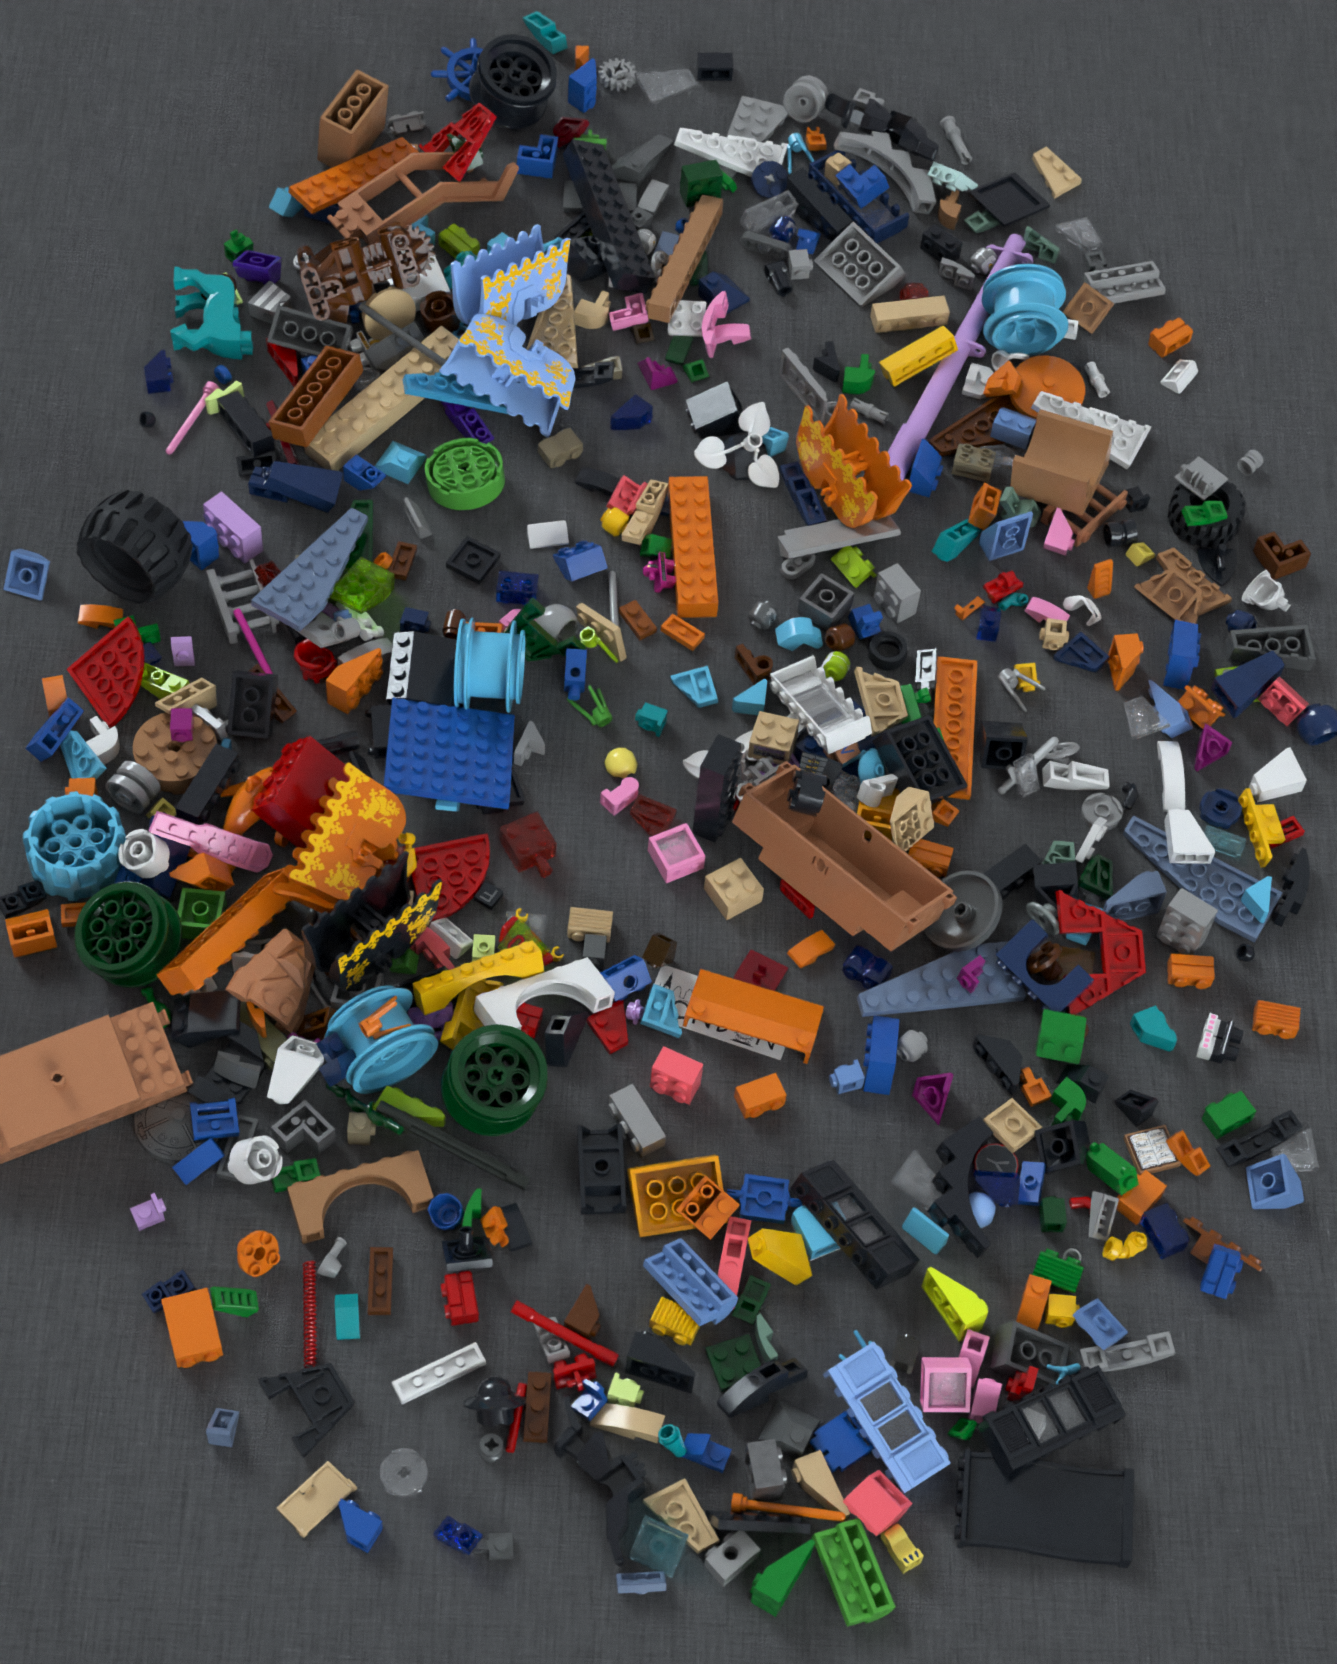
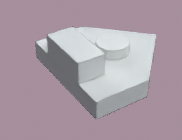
M972 363L962 394L977 399L986 397L983 392L988 378L993 374L991 368Z

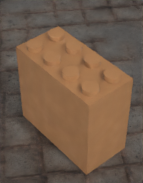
M359 70L354 72L320 117L318 161L333 168L367 153L385 128L389 85Z

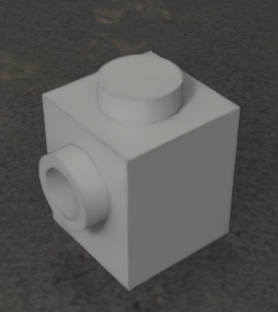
M807 249L789 250L787 265L791 280L809 278L810 271L813 270L812 259H809Z

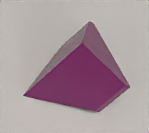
M650 357L637 363L650 390L678 382L671 367L665 369L664 364L659 365L656 360L652 362Z
M1206 723L1197 744L1194 765L1196 772L1227 755L1232 745L1228 738Z
M951 1072L917 1077L912 1097L938 1126L954 1075Z

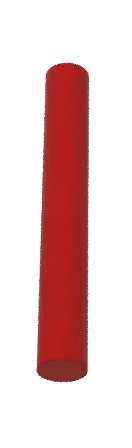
M518 1383L516 1394L525 1397L527 1384ZM523 1406L514 1408V1421L510 1424L506 1452H515Z

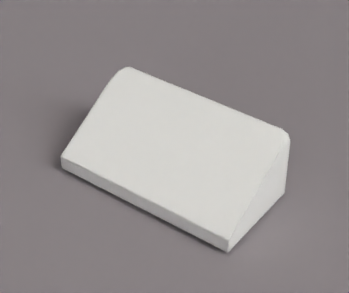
M1179 359L1161 380V384L1180 394L1198 373L1195 361Z
M565 520L527 525L530 549L569 544Z
M447 918L431 922L429 928L450 947V955L454 959L462 956L473 946V940Z

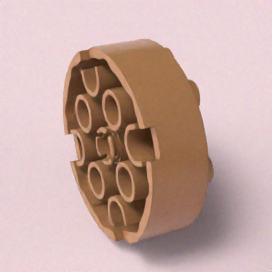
M167 712L156 715L146 721L135 735L133 741L134 761L145 767L155 776L161 786L159 792H172L173 795L184 794L211 750L217 744L216 735L210 725L207 726L195 714H193V741L178 742L171 740V714Z

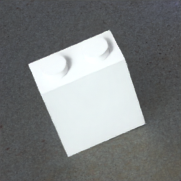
M292 1035L278 1048L267 1098L274 1099L273 1101L278 1104H288L303 1090L317 1073L319 1067L326 1062L315 1042Z

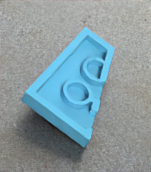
M70 730L60 744L71 778H95L96 781L107 768L77 731Z

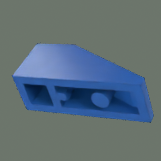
M69 697L66 698L38 730L25 749L40 762L51 757L84 710Z

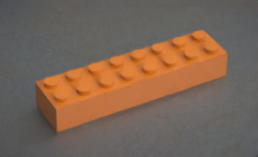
M708 476L669 477L668 498L672 557L676 581L677 616L679 618L717 617L718 592Z
M284 868L265 874L156 974L171 996L178 993L183 995L191 989L196 991L205 984L203 981L206 978L215 975L220 965H224L232 959L231 954L244 948L246 940L252 939L259 934L258 929L261 926L268 925L273 920L272 916L274 914L282 912L286 908L285 904L293 901L273 893L277 883H289L288 878L283 873Z

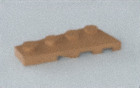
M1175 548L1157 554L1156 559L1164 570L1171 567L1175 568L1204 591L1198 616L1231 603L1232 597L1228 594H1223L1217 584H1212L1205 578V574L1192 567V563Z

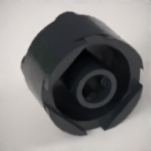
M795 770L792 782H794L793 790L789 789L787 794L788 809L793 812L816 817L823 805L825 791H823L822 784L827 785L826 775L804 770Z

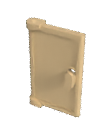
M327 1461L276 1509L296 1528L299 1535L305 1538L310 1530L339 1505L340 1499L344 1500L350 1493L356 1491L357 1487Z

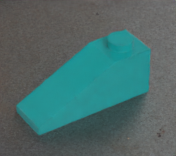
M968 519L942 531L931 552L937 555L938 559L948 562L956 558L982 532V529L968 523Z

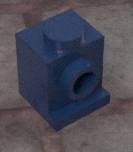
M405 607L400 621V632L415 631L429 633L432 623L429 620V612Z

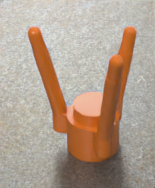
M393 996L369 1017L359 1022V1027L366 1038L372 1036L376 1040L381 1036L411 1026V1024L380 1031L382 1023L379 1018L397 1005L395 1001L397 996Z

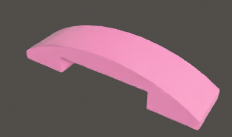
M722 291L713 299L703 317L702 335L709 358H713L717 346L714 333L717 319L725 318L729 304L726 291Z

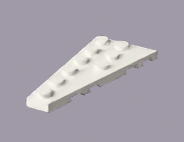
M685 128L679 129L674 143L675 146L708 160L716 159L718 164L749 177L752 176L754 169L764 161H775L782 165L788 146L786 143L776 145L772 141L763 143L757 142L752 138L732 135L722 137L719 136V133H712V135L703 134L699 130ZM772 175L765 176L769 185L771 182L774 183Z
M1043 391L1039 393L1031 407L1036 412L1042 409L1112 430L1113 438L1110 459L1126 470L1130 467L1152 427L1149 425H1138L1136 421L1130 419L1129 421L1119 419L1118 415L1093 407L1088 409L1082 407L1077 402L1069 403L1061 397Z

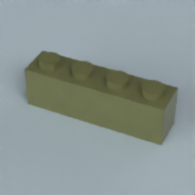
M241 1002L239 1021L256 1031L248 1016L246 1003ZM265 1018L267 1037L262 1038L258 1032L257 1035L264 1064L267 1069L272 1070L274 1069L278 1048L288 1039Z

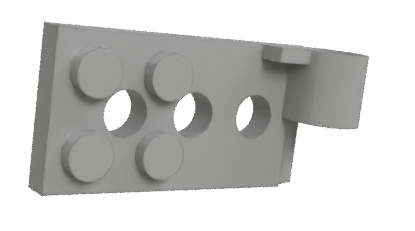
M789 347L783 349L779 376L804 406L809 405L811 407L814 419L816 421L820 420L826 426L837 402H827V393L809 373L808 368L803 366L798 356Z
M321 611L299 633L320 648H324L358 637L360 625L355 618L343 619L339 616L334 621Z

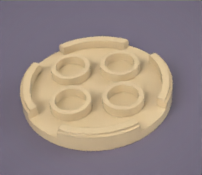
M388 287V289L382 290L379 293H374L366 302L368 307L400 329L414 322L416 314L415 303L412 297L402 289ZM362 313L365 331L374 340L381 341L393 334V332L367 314Z

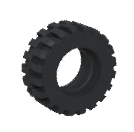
M1227 480L1203 501L1179 483L1173 492L1168 507V522L1173 527L1172 530L1175 534H1179L1180 539L1183 541H1189L1190 545L1195 546L1196 544L1200 545L1201 548H1206L1207 546L1214 548L1218 547V544H1226L1238 533L1245 514L1246 504L1244 498H1242V493L1240 490H1236V485L1230 484ZM1205 501H1222L1228 515L1227 519L1205 525L1187 526L1182 514L1184 506L1203 505Z

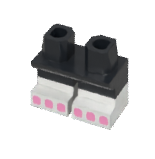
M1209 1013L1196 1057L1222 1064L1224 1059L1235 1062L1239 1048L1229 1045V1041L1240 1044L1244 1031L1233 1027L1235 1021L1225 1022L1217 1019L1218 1015Z

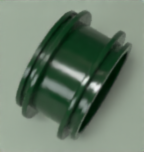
M118 882L98 891L82 908L75 927V947L83 964L90 971L101 976L109 983L124 988L141 987L157 980L158 976L156 974L178 955L182 943V924L176 909L153 889L138 882ZM152 915V919H151V920H148V921H145V922H144L145 919H147L148 917H150V916ZM119 954V963H115Z

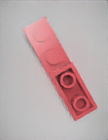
M428 927L409 948L417 955L423 952L425 958L434 963L435 969L443 966L449 970L455 968L449 960L450 947Z
M730 1216L717 1276L737 1296L751 1220Z

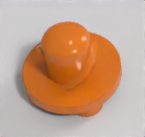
M254 1231L238 1243V1264L241 1270L253 1277L263 1275L280 1260L277 1239L267 1231Z

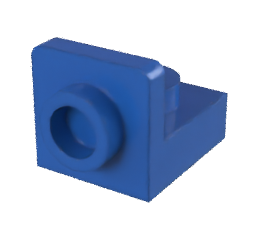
M584 1379L582 1383L586 1389L573 1403L572 1409L591 1422L607 1403L608 1399L604 1394L605 1389L601 1384L596 1381L592 1383Z

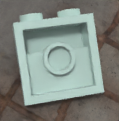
M933 162L927 174L933 179V183L939 186L944 184L947 189L954 192L956 189L967 192L968 189L973 190L978 187V184L963 173Z

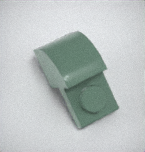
M1013 486L1006 487L1000 498V503L1003 507L1001 517L1005 520L1032 511L1033 517L1030 527H1035L1041 514L1035 500H1020Z

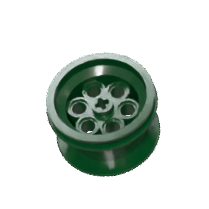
M495 1024L480 1027L467 1034L458 1042L445 1066L441 1079V1093L445 1107L458 1124L473 1133L484 1136H501L511 1133L522 1127L531 1118L537 1105L543 1098L548 1079L546 1060L538 1044L525 1032L508 1025ZM479 1058H487L489 1064L481 1063ZM502 1061L506 1062V1063L509 1064L510 1066H505V1065L502 1063ZM493 1074L500 1077L499 1081L496 1078H491ZM467 1075L476 1076L478 1081L471 1082ZM512 1079H519L522 1085H514ZM477 1095H485L488 1101H480ZM500 1096L508 1097L510 1103H503L500 1100Z

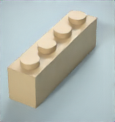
M945 296L875 303L872 304L870 317L875 333L947 325L950 312Z

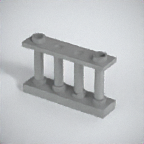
M249 559L250 570L220 577V575L216 576L214 569L206 570L208 585L230 645L238 643L237 634H240V631H242L237 622L233 623L232 618L235 616L233 611L240 608L244 614L259 610L253 607L251 603L234 608L228 607L226 604L229 602L228 600L259 593L264 589L260 577H262L259 565L255 566L253 559ZM251 577L255 583L254 586L227 593L221 590L224 584ZM266 614L265 617L250 620L247 623L250 629L270 624L272 632L276 633V624H279V620Z

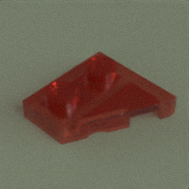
M272 560L269 563L260 564L254 570L258 575V581L265 587L281 573Z

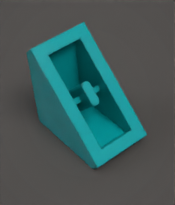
M358 1293L335 1295L337 1340L360 1338Z

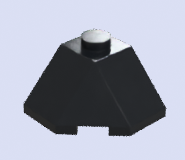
M732 435L723 441L724 450L740 444L748 435ZM740 447L725 454L726 464L718 469L725 470L735 480H749L748 467L754 462V451L750 452L744 447Z

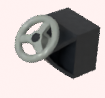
M1076 862L1033 865L1036 903L1029 902L1026 906V911L1030 919H1033L1048 934L1057 935L1059 933V923L1056 920L1058 916L1056 891L1062 890L1064 894L1079 900Z

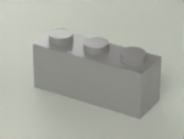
M633 1084L609 1096L608 1110L613 1117H617L619 1124H622V1133H627L630 1138L631 1147L635 1152L638 1151L641 1157H644L665 1146L666 1135Z

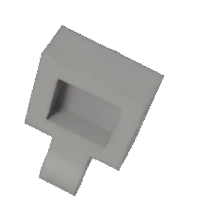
M859 88L852 99L856 101L855 106L866 109L869 99H875L882 106L885 103V100L875 98V93Z

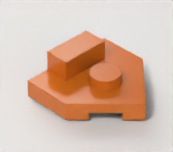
M1009 360L988 378L983 392L986 397L1017 394L1022 377Z

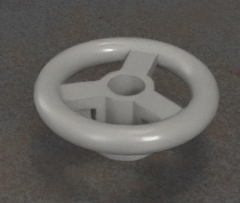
M1075 742L1058 743L1044 759H1053V762L1068 764L1070 763L1069 756L1078 752L1080 746Z

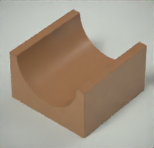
M1040 409L1037 414L1034 433L1025 456L1016 455L1013 459L1010 487L1013 486L1018 496L1034 499L1044 504L1083 515L1109 464L1113 431Z

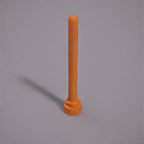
M733 1493L731 1512L741 1513L750 1509L840 1522L846 1519L845 1513L839 1511L748 1500V1497H744L740 1493Z

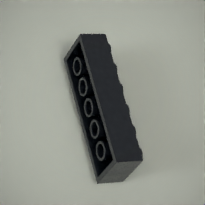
M717 734L700 766L692 831L693 834L714 843L718 836H723L726 830L725 823L727 820L731 821L735 812L733 807L736 803V798L734 797L738 790L736 785L740 777L738 776L741 768L739 763L743 755L740 752L741 743Z

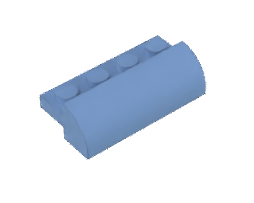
M682 1238L664 1245L662 1252L644 1260L643 1267L699 1326L710 1321L714 1324L719 1323L730 1314L737 1303L738 1297Z

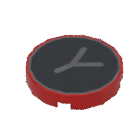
M988 1144L982 1147L977 1152L973 1164L979 1180L993 1187H1000L1001 1185L1011 1183L1016 1177L1019 1166L1016 1155L1001 1144Z

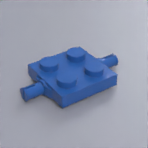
M745 1174L741 1191L727 1188V1194L730 1197L739 1199L741 1206L739 1218L784 1224L788 1207L799 1208L803 1204L797 1198H790L788 1191L789 1180Z

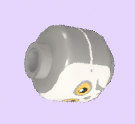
M640 229L637 232L645 253L648 255L656 245V237L650 230Z
M982 247L971 256L970 261L972 265L970 267L976 274L986 275L993 269L998 257L991 248L988 247L986 249Z

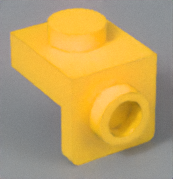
M1035 663L1014 665V670L1017 669L1021 674L1040 684V681H1037ZM1018 677L1019 683L1016 689H1023V692L1035 691V686Z

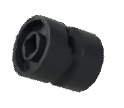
M1134 519L1121 520L1120 523L1118 521L1104 523L1103 535L1107 547H1116L1121 545V543L1123 545H1130L1137 542L1138 532Z

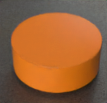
M386 552L379 554L373 562V567L380 573L384 572L391 565L392 557Z
M276 831L275 844L285 847L289 840Z

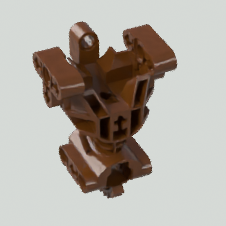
M393 222L377 231L380 242L361 247L358 237H348L332 242L316 255H314L313 250L309 246L300 247L297 250L300 276L314 317L320 321L329 319L347 324L349 306L369 300L376 293L375 283L392 278L394 287L398 289L416 287L420 283V275L422 274L427 277L428 275L425 270H432L429 263L435 262L430 257L435 255V252L430 250L434 245L433 243L427 244L431 240L430 237L424 238L426 232L422 231L419 233V226L413 230L410 223L405 230L403 224ZM303 253L308 255L309 263H306ZM308 271L311 272L312 278L308 277ZM416 275V278H415L414 280H411V281H410V280L408 279V278H412V277H414V276ZM314 288H318L320 291L318 295L315 293ZM317 302L321 303L322 310H318Z

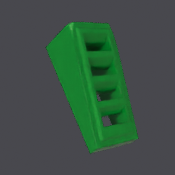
M214 1286L210 1288L213 1310L246 1318L259 1310L255 1290Z

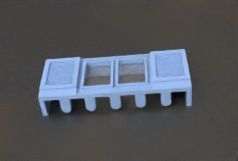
M875 1342L867 1345L823 1374L825 1378L831 1377L837 1387L834 1389L837 1397L843 1396L850 1407L847 1409L848 1415L851 1418L856 1417L862 1427L859 1430L863 1438L868 1436L875 1448L872 1450L875 1458L881 1457L888 1468L885 1471L886 1476L889 1479L894 1478L903 1494L951 1464L946 1450L940 1447L936 1441L934 1431L929 1426L927 1427L922 1420V1412L917 1406L912 1404L909 1399L910 1394L908 1390L900 1385L895 1369L889 1366L883 1350Z

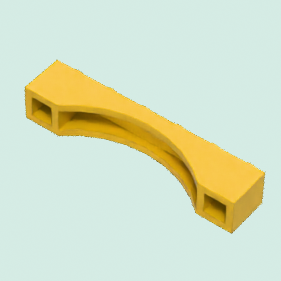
M531 940L509 949H503L501 952L484 956L476 961L464 963L451 970L442 971L437 975L423 978L412 983L416 1005L424 1015L444 1009L458 993L482 979L501 975L517 976L526 979L544 972L542 952L535 942Z

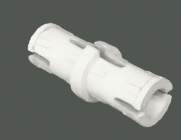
M1095 362L1087 363L1084 369L1090 378V384L1095 387L1100 398L1106 397L1110 391L1104 382L1103 374H1100Z

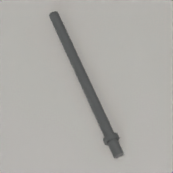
M360 304L359 310L440 366L445 364L447 360L366 304Z

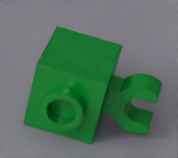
M237 229L230 233L231 239L224 243L225 257L232 263L244 251H254L253 241L241 232L238 234Z

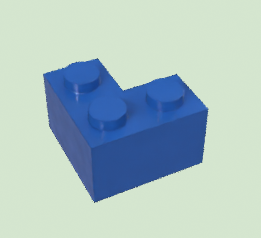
M540 134L538 147L520 145L517 155V165L519 167L517 174L553 178L558 154V137Z
M849 164L835 175L840 187L860 210L889 188L885 175L876 165H873L862 175H859Z

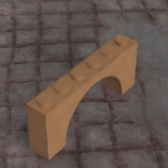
M419 1150L414 1152L406 1151L400 1156L393 1158L384 1157L375 1163H363L354 1169H342L329 1176L320 1175L311 1181H299L287 1187L288 1197L302 1244L325 1238L323 1222L328 1207L337 1196L355 1186L364 1184L385 1186L400 1194L410 1206L412 1213L428 1209L434 1196Z

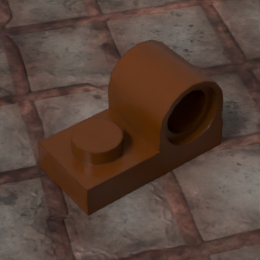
M743 643L736 646L735 659L753 685L763 679L770 680L773 668L772 659L766 655L754 658L752 652L749 649L747 650Z

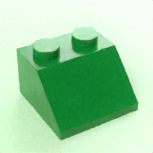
M1043 1009L1035 1048L1036 1056L1079 1064L1084 1044L1087 1017Z

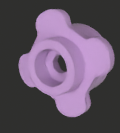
M636 999L635 1003L630 1002L626 1009V1018L633 1020L634 1025H637L638 1020L642 1019L644 1007L641 1006L639 999Z

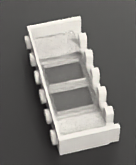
M810 656L770 674L772 681L770 688L772 692L780 698L783 704L788 706L791 714L797 716L799 723L805 725L810 736H814L818 745L823 747L828 754L863 740L866 736L872 734L870 717H863L860 708L854 710L852 699L850 697L844 698V692L841 687L835 689L832 677L826 679L824 668L822 666L817 668L814 656Z

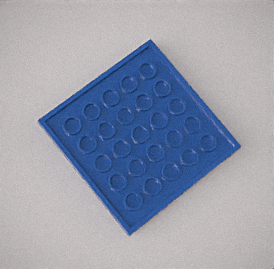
M393 697L383 786L396 794L508 809L510 804L515 715L470 708L465 710L463 707H449L447 705L429 704Z

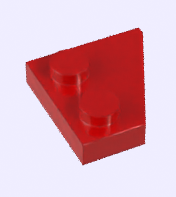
M618 1000L612 1004V1007L596 1012L587 1018V1024L609 1055L628 1045L623 1000Z

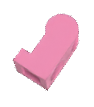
M627 777L613 791L610 792L608 789H605L601 792L600 804L615 816L637 798L638 781L632 777Z

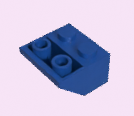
M587 540L576 543V547L561 548L557 554L553 555L563 576L569 581H574L608 568L601 545L587 542Z

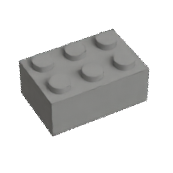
M1181 888L1168 905L1156 937L1164 944L1178 950L1180 954L1195 955L1205 942L1218 910Z

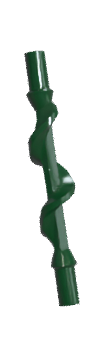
M328 1083L326 1084V1088L336 1094V1097L345 1098L347 1105L354 1112L365 1111L373 1124L378 1126L384 1125L385 1128H389L398 1135L403 1133L404 1128L394 1122L392 1118H386L373 1110L375 1105L373 1101L366 1105L351 1095L350 1088L345 1089L337 1084L329 1087Z

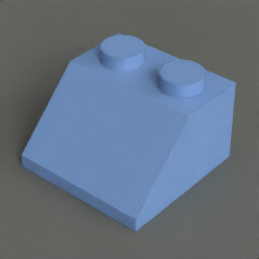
M1004 407L1000 408L993 422L990 437L1026 450L1034 433L1037 419Z

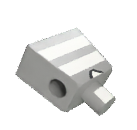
M269 280L248 302L249 315L272 324L277 305L292 309L291 297Z

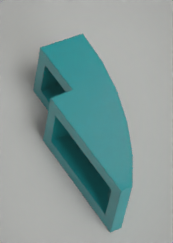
M538 11L522 17L530 32L549 52L555 54L568 48L566 35L556 29L555 22Z

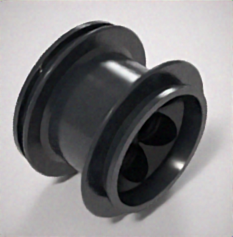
M516 34L499 36L490 41L479 55L477 70L472 75L469 84L471 101L474 106L480 102L497 117L493 124L507 129L529 127L542 118L547 108L548 98L555 89L557 77L555 62L544 46L529 37Z

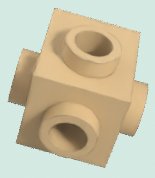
M1047 618L1045 627L1040 629L1039 640H1043L1042 648L1060 650L1063 648L1064 643H1068L1069 631H1066V620Z

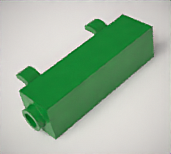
M911 684L901 685L900 688L908 713L906 720L901 722L905 724L922 718L918 704L928 703L932 699L928 688H922L915 693ZM937 728V730L939 731V733H940V735H941V737H942V739H943V735H942V733H941L940 728Z

